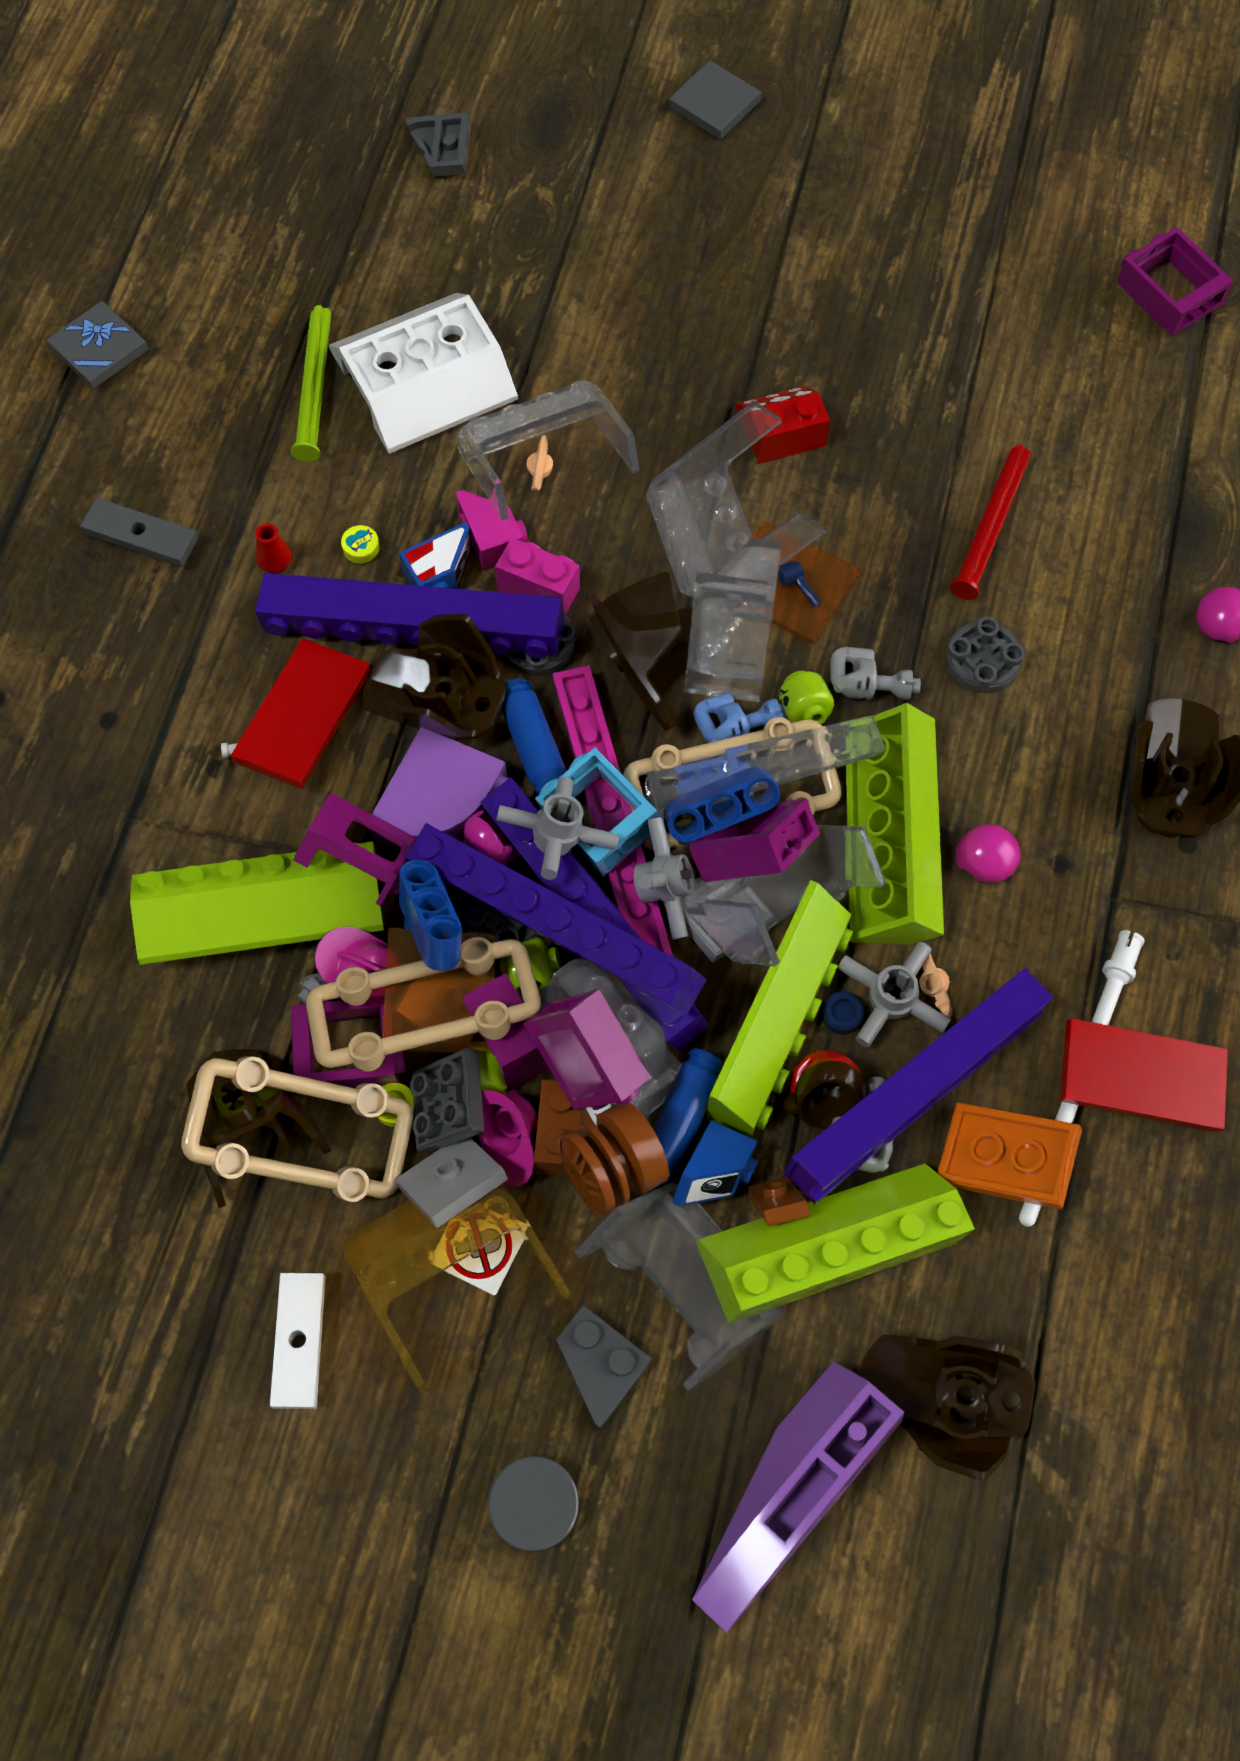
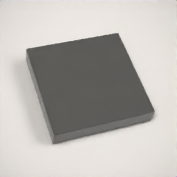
M709 60L669 98V108L721 140L761 101L762 92Z

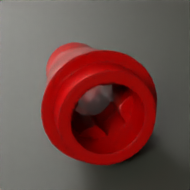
M269 523L260 525L255 532V561L267 573H281L287 569L291 562V549L278 533L276 526Z

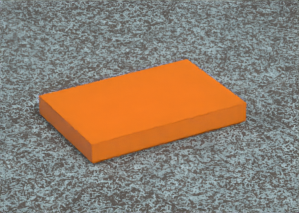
M957 1102L937 1173L957 1189L1063 1210L1082 1129L1078 1124Z

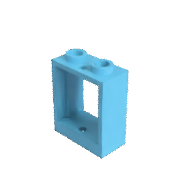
M594 747L589 753L578 756L571 763L569 770L561 777H568L573 780L571 796L575 798L601 776L634 809L630 815L610 831L611 833L619 834L615 850L596 845L592 847L590 844L580 841L574 846L604 877L651 836L647 820L658 818L659 814L645 797ZM559 778L546 783L541 789L540 795L535 798L540 809L543 808L547 798L556 794Z

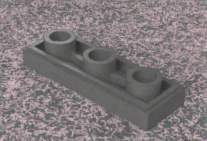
M97 497L80 525L83 534L180 567L184 566L199 538L197 532L193 529Z

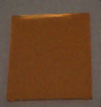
M764 521L724 583L719 587L717 595L815 644L852 584L859 577L861 569ZM791 561H797L802 565L804 579L821 601L817 607L814 608L795 583L786 587L782 586L777 575L780 565Z
M389 928L386 969L421 961V955L410 929ZM462 932L461 945L473 937L485 938L490 943L496 942V934ZM495 960L491 969L483 975H473L462 967L385 986L382 1038L470 1017L471 1015L463 1002V996L494 980ZM479 1032L404 1050L456 1053L470 1048L478 1050V1053L482 1055L491 1054L488 1044Z

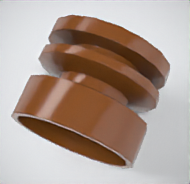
M630 1102L614 1105L599 1113L596 1118V1127L589 1122H583L577 1125L576 1131L568 1130L558 1137V1150L564 1169L581 1199L597 1216L604 1217L614 1211L615 1205H626L630 1199V1190L637 1195H643L665 1183L669 1177L668 1162L656 1133L645 1116Z

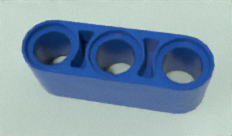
M759 766L749 767L674 798L665 807V821L674 839L679 842H692L770 810L777 804L780 791L773 776L767 769ZM755 783H768L765 793L758 796L749 794L751 787ZM727 797L731 799L730 805L725 810L716 811L712 809V804L718 798ZM687 812L694 815L691 823L686 826H678L674 823L676 817L681 813Z
M424 860L408 861L400 868L399 906L423 962L430 969L436 971L454 969L459 964L461 955L462 927L434 865Z

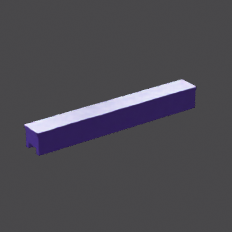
M1025 967L791 1158L784 1175L788 1179L791 1178L814 1204L818 1203L1044 1014V1011L1041 1009L1049 1004L1054 997Z

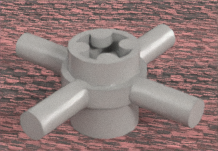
M568 777L559 778L556 794L546 799L543 808L537 814L499 805L496 821L533 830L534 842L537 848L544 853L541 876L547 880H553L557 877L561 855L568 853L578 841L612 850L616 849L619 834L582 825L583 807L579 801L571 796L574 782Z
M664 818L649 819L647 821L655 857L653 861L640 863L635 866L633 878L636 892L643 903L660 900L665 902L672 939L686 937L688 932L681 898L683 895L693 892L694 879H696L697 873L685 855L673 856L671 854Z
M919 941L903 966L892 965L885 968L879 974L874 973L847 955L844 956L837 969L870 989L869 1001L874 1009L855 1038L859 1044L864 1047H870L887 1019L896 1020L912 1014L941 1033L945 1031L951 1019L918 999L919 987L916 974L932 951L929 945ZM895 986L902 990L899 1000H895V997L889 994Z

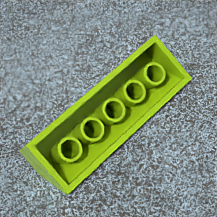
M905 703L845 727L849 913L851 914L849 924L850 930L854 931L850 940L853 943L912 945L919 941L922 942L944 935L935 719L912 705Z
M373 841L355 843L376 854ZM318 849L308 868L293 861L297 853L293 852L132 875L130 906L137 959L139 965L319 940L326 933L338 927L351 926L364 930L367 933L384 930L382 905L376 904L381 893V881L321 849Z
M810 880L709 1095L706 1120L715 1121L750 1138L753 1137L756 1128L764 1131L773 1111V1107L767 1105L773 1091L781 1094L790 1071L784 1069L789 1055L795 1058L798 1057L806 1035L800 1033L804 1022L807 1020L813 1023L822 1003L821 999L816 998L820 987L823 985L829 988L838 968V965L832 963L837 951L845 953L854 932L847 928L851 914L815 881Z
M924 1163L826 1196L816 1204L812 1201L808 1202L809 1215L807 1217L772 1226L767 1225L761 1218L698 1239L696 1244L727 1322L731 1324L958 1244L975 1228L958 1190Z

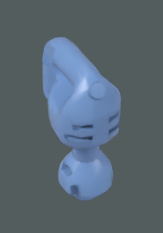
M724 693L699 702L693 712L694 719L703 738L709 743L748 734L750 729L760 726L765 727L767 722L775 717L787 718L784 706L779 704L775 698L763 703L757 712L745 715L739 704L734 702L730 693ZM715 713L718 715L721 722L718 728L715 727L709 714Z

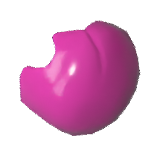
M1219 587L1207 593L1200 600L1196 621L1203 634L1212 640L1224 641L1230 644L1240 638V589Z
M481 810L468 818L465 823V844L506 866L521 856V854L490 815L480 818L485 813Z
M995 824L975 827L961 837L955 849L958 867L969 872L976 882L999 883L1013 875L1021 861V850L1018 841L1007 829Z

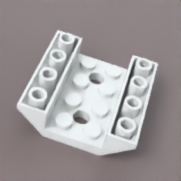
M452 294L329 345L344 375L351 374L368 404L374 428L389 454L518 400V394L501 347L471 297L467 294ZM451 334L461 337L457 342H447L444 340L446 336ZM385 361L396 363L395 367L391 369L379 367Z

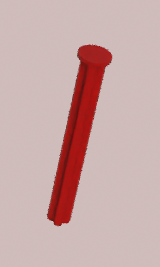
M1018 444L1010 449L957 579H954L950 584L951 592L959 598L973 600L979 595V582L1031 457V451L1026 449L1024 445Z

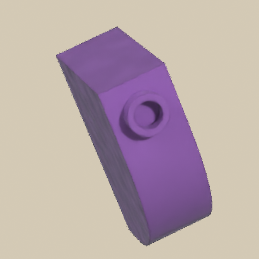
M421 727L372 815L416 838L425 823H428L460 841L464 839V826L468 818L481 810L485 813L480 818L488 815V812L480 802L509 779L507 778L506 763ZM369 830L372 840L401 850L400 846Z

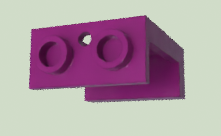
M330 793L308 829L293 861L308 868L318 849L335 856L385 882L376 901V904L381 906L388 892L395 896L398 893L400 868L409 861L405 857L416 837ZM354 822L400 846L401 851L396 861H388L349 841L345 837V832L350 823Z

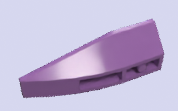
M833 1361L776 1428L692 1601L728 1633L903 1422L904 1411L869 1381Z

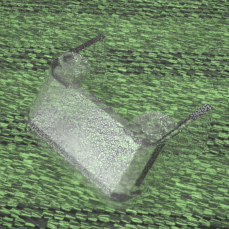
M817 825L820 835L783 873L703 882L702 880L694 886L691 894L681 897L685 910L730 960L740 962L741 964H758L774 967L780 961L768 930L796 911L810 880L819 883L837 901L842 899L846 895L845 891L852 886L881 888L886 884L865 827Z
M670 1183L616 1207L580 1245L575 1254L579 1258H583L602 1248L609 1262L615 1267L634 1270L641 1266L695 1331L687 1340L689 1357L693 1364L698 1367L683 1383L684 1387L689 1391L721 1370L770 1328L783 1315L784 1308L782 1305L728 1324L696 1244L698 1239L722 1232V1230L699 1203L684 1206L672 1203L678 1184Z

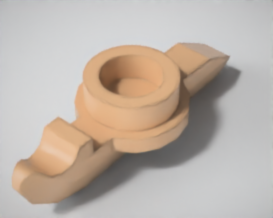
M545 434L542 435L539 441L537 452L530 455L527 460V469L533 476L531 490L540 491L543 478L547 477L553 469V460L547 454L548 442Z
M930 953L922 965L924 973L920 977L919 984L925 994L935 997V1005L942 1014L950 1018L952 1016V1006L946 992L950 983L949 976L943 969L936 968Z

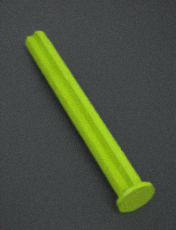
M316 305L314 310L310 312L296 443L291 447V455L302 462H313L320 457L317 441L331 322L330 309L323 308L321 305Z

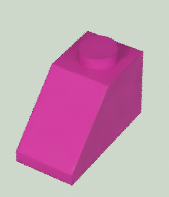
M464 490L455 492L458 514L462 523L466 522L469 527L471 544L483 571L495 567L511 538L522 542L528 541L527 532L522 520H515L510 507Z

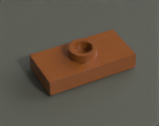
M787 1177L747 1187L750 1201L769 1226L804 1218L809 1215L806 1199Z

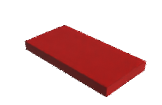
M302 638L231 754L232 762L303 789L371 671V664Z
M1071 1018L1066 1021L1060 1102L1220 1132L1225 1127L1228 1049Z

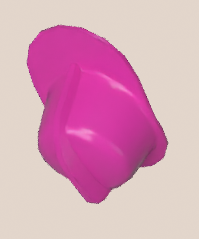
M351 926L338 927L326 933L318 943L315 953L316 969L322 980L326 983L335 982L342 971L351 967H359L366 970L367 973L405 965L401 954L391 945L364 930ZM405 982L373 989L369 998L390 996L391 1000L394 1001L402 992Z
M483 1090L481 1093L485 1132L478 1134L481 1147L503 1168L508 1178L504 1184L519 1187L527 1183L534 1172V1150L531 1140L537 1132L538 1117L531 1103L521 1096L517 1090H510L503 1094L495 1090Z

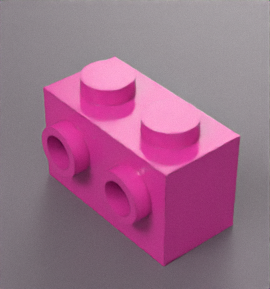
M511 538L495 565L498 591L503 593L561 597L565 614L580 590V570L578 564L564 555L556 556L544 551L529 541L522 542Z

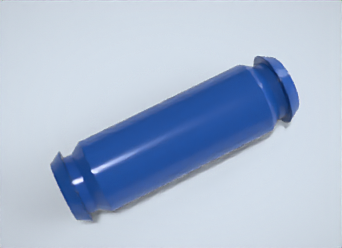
M523 678L512 679L505 683L507 695L502 704V713L530 785L535 788L534 795L539 796L541 789L546 783L560 778L567 770L538 697L532 691L533 685Z
M693 1048L687 1053L690 1057L682 1063L653 1125V1130L658 1137L668 1162L669 1177L665 1183L661 1184L665 1187L674 1182L671 1180L672 1175L679 1172L707 1111L709 1095L724 1065V1061L697 1048Z

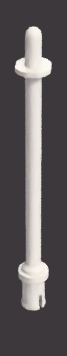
M1120 931L1112 957L1104 963L1102 971L1107 978V982L1092 1019L1093 1023L1109 1025L1123 985L1134 981L1136 976L1134 966L1141 947L1145 942L1144 938L1136 932L1128 947L1131 931ZM1061 1102L1055 1120L1072 1123L1079 1105ZM1024 1202L1019 1215L1020 1223L1025 1227L1034 1225L1041 1206Z

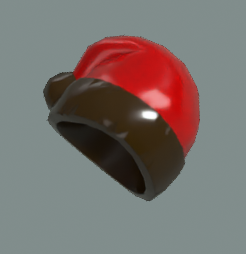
M833 1050L816 1051L807 1055L790 1075L791 1093L784 1099L783 1109L786 1114L799 1116L803 1122L810 1126L827 1129L832 1125L834 1117H842L865 1098L866 1089L858 1066L841 1052Z

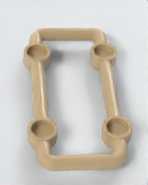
M775 717L767 722L763 730L678 750L675 746L669 744L661 745L654 750L651 757L630 763L623 773V776L643 795L639 782L640 775L654 772V774L661 778H670L678 773L681 765L766 745L771 750L780 751L787 748L793 741V738L810 735L826 793L812 797L806 792L796 791L790 794L785 801L806 798L814 815V812L835 806L841 797V786L825 730L820 723L812 719L791 723L783 717ZM683 819L677 822L676 825L686 826L692 820ZM670 832L667 833L670 848L674 847L683 853L691 852L689 846L694 841L687 843L679 842L672 837ZM650 836L642 845L654 851Z
M473 937L461 945L460 961L454 968L463 967L473 975H483L491 969L495 959L512 956L524 1003L507 1007L499 1001H488L477 1008L474 1016L386 1038H380L373 1032H363L354 1036L349 1042L348 1047L331 1051L323 1002L341 997L346 1003L358 1006L364 1004L369 999L373 989L446 972L430 969L423 960L372 973H367L366 970L359 967L345 969L338 975L335 982L315 987L306 998V1008L316 1060L322 1066L329 1068L353 1063L358 1069L370 1072L378 1069L385 1055L476 1032L490 1040L503 1038L509 1031L512 1023L532 1018L541 1007L540 994L525 945L513 939L490 943L485 938Z
M244 1056L236 1062L213 1058L206 1061L197 1073L182 1135L181 1148L184 1155L190 1161L209 1165L217 1175L228 1179H235L244 1173H250L332 1189L339 1199L348 1202H357L365 1196L386 1198L391 1196L398 1188L395 1179L402 1174L413 1124V1111L405 1100L388 1096L385 1089L378 1084L362 1083L356 1088L271 1070L261 1058ZM215 1076L231 1079L232 1083L243 1091L256 1092L266 1086L349 1104L356 1114L363 1117L374 1118L383 1112L397 1115L383 1181L371 1180L363 1170L355 1167H343L337 1172H331L251 1156L243 1146L232 1142L219 1144L216 1148L199 1145Z

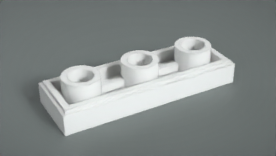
M280 1273L270 1407L272 1409H317L326 1279L323 1273ZM298 1335H305L306 1341L304 1345L300 1348H294L292 1346L294 1338Z

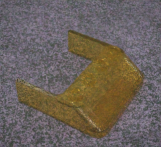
M503 1183L439 1228H436L409 1200L354 1232L345 1243V1259L421 1395L428 1392L429 1389L387 1315L389 1305L397 1298L504 1234L517 1230L522 1235L564 1308L572 1304L571 1292L517 1202Z

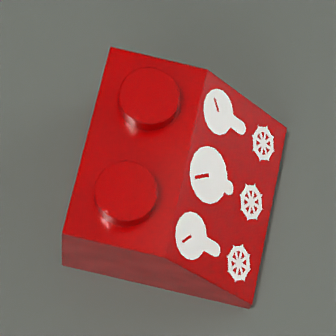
M799 386L735 404L736 411L758 464L826 446L830 418L818 391L805 386Z

